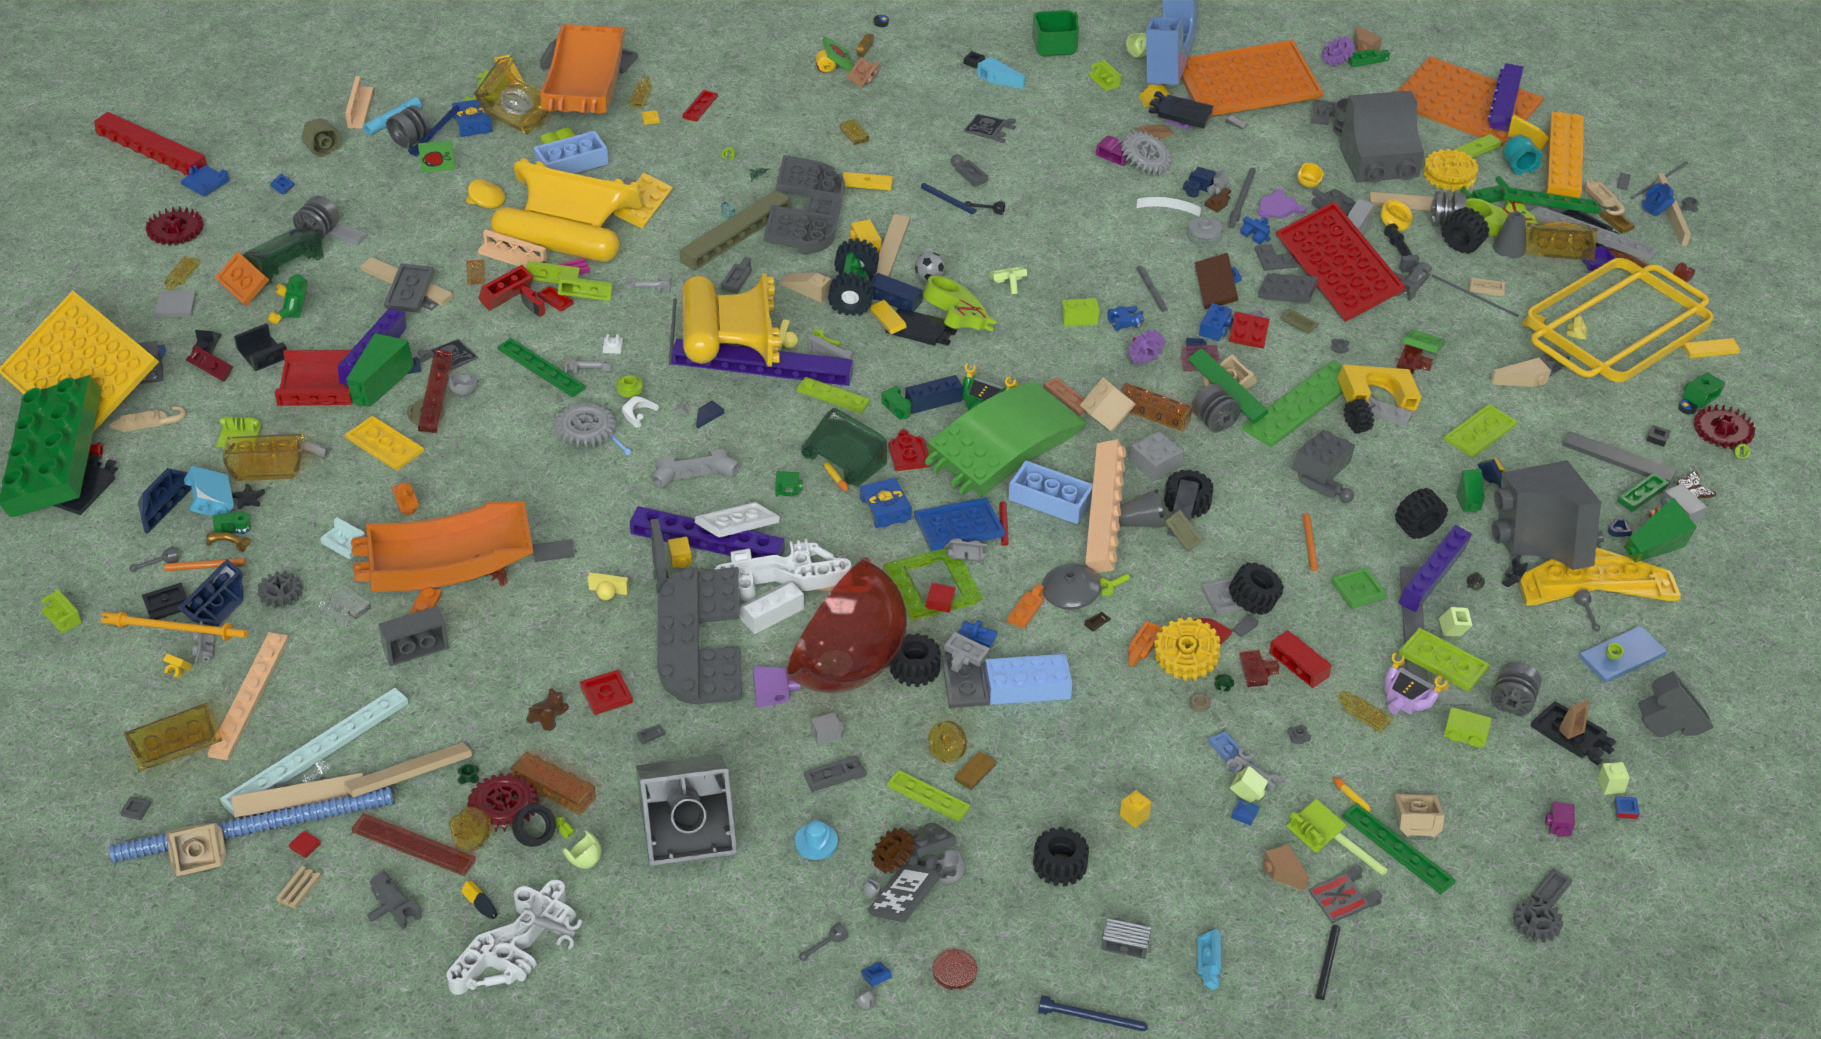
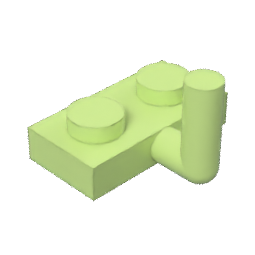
M1022 266L989 271V278L996 283L1005 282V279H1010L1011 294L1018 293L1017 280L1027 276V269Z

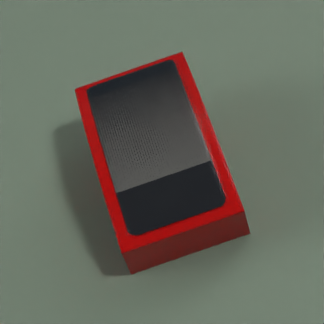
M521 285L522 302L531 312L542 317L545 314L544 301L536 297V291Z

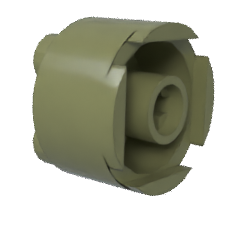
M315 119L305 123L302 141L316 156L324 157L332 154L331 151H334L335 148H339L341 136L326 119Z

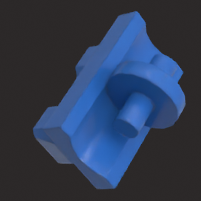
M1246 216L1243 219L1244 225L1240 228L1242 235L1248 237L1251 233H1254L1252 241L1259 245L1264 241L1269 242L1271 240V237H1269L1270 226L1267 225V218L1262 217L1260 220L1257 218L1253 220Z
M977 620L975 624L963 621L957 633L991 648L998 631L982 627V621Z

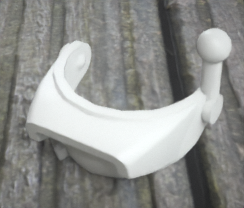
M633 396L622 407L625 418L636 428L641 427L640 421L643 419V415L638 414L636 419L633 410L642 407L651 408L655 411L659 409L657 404L639 396Z

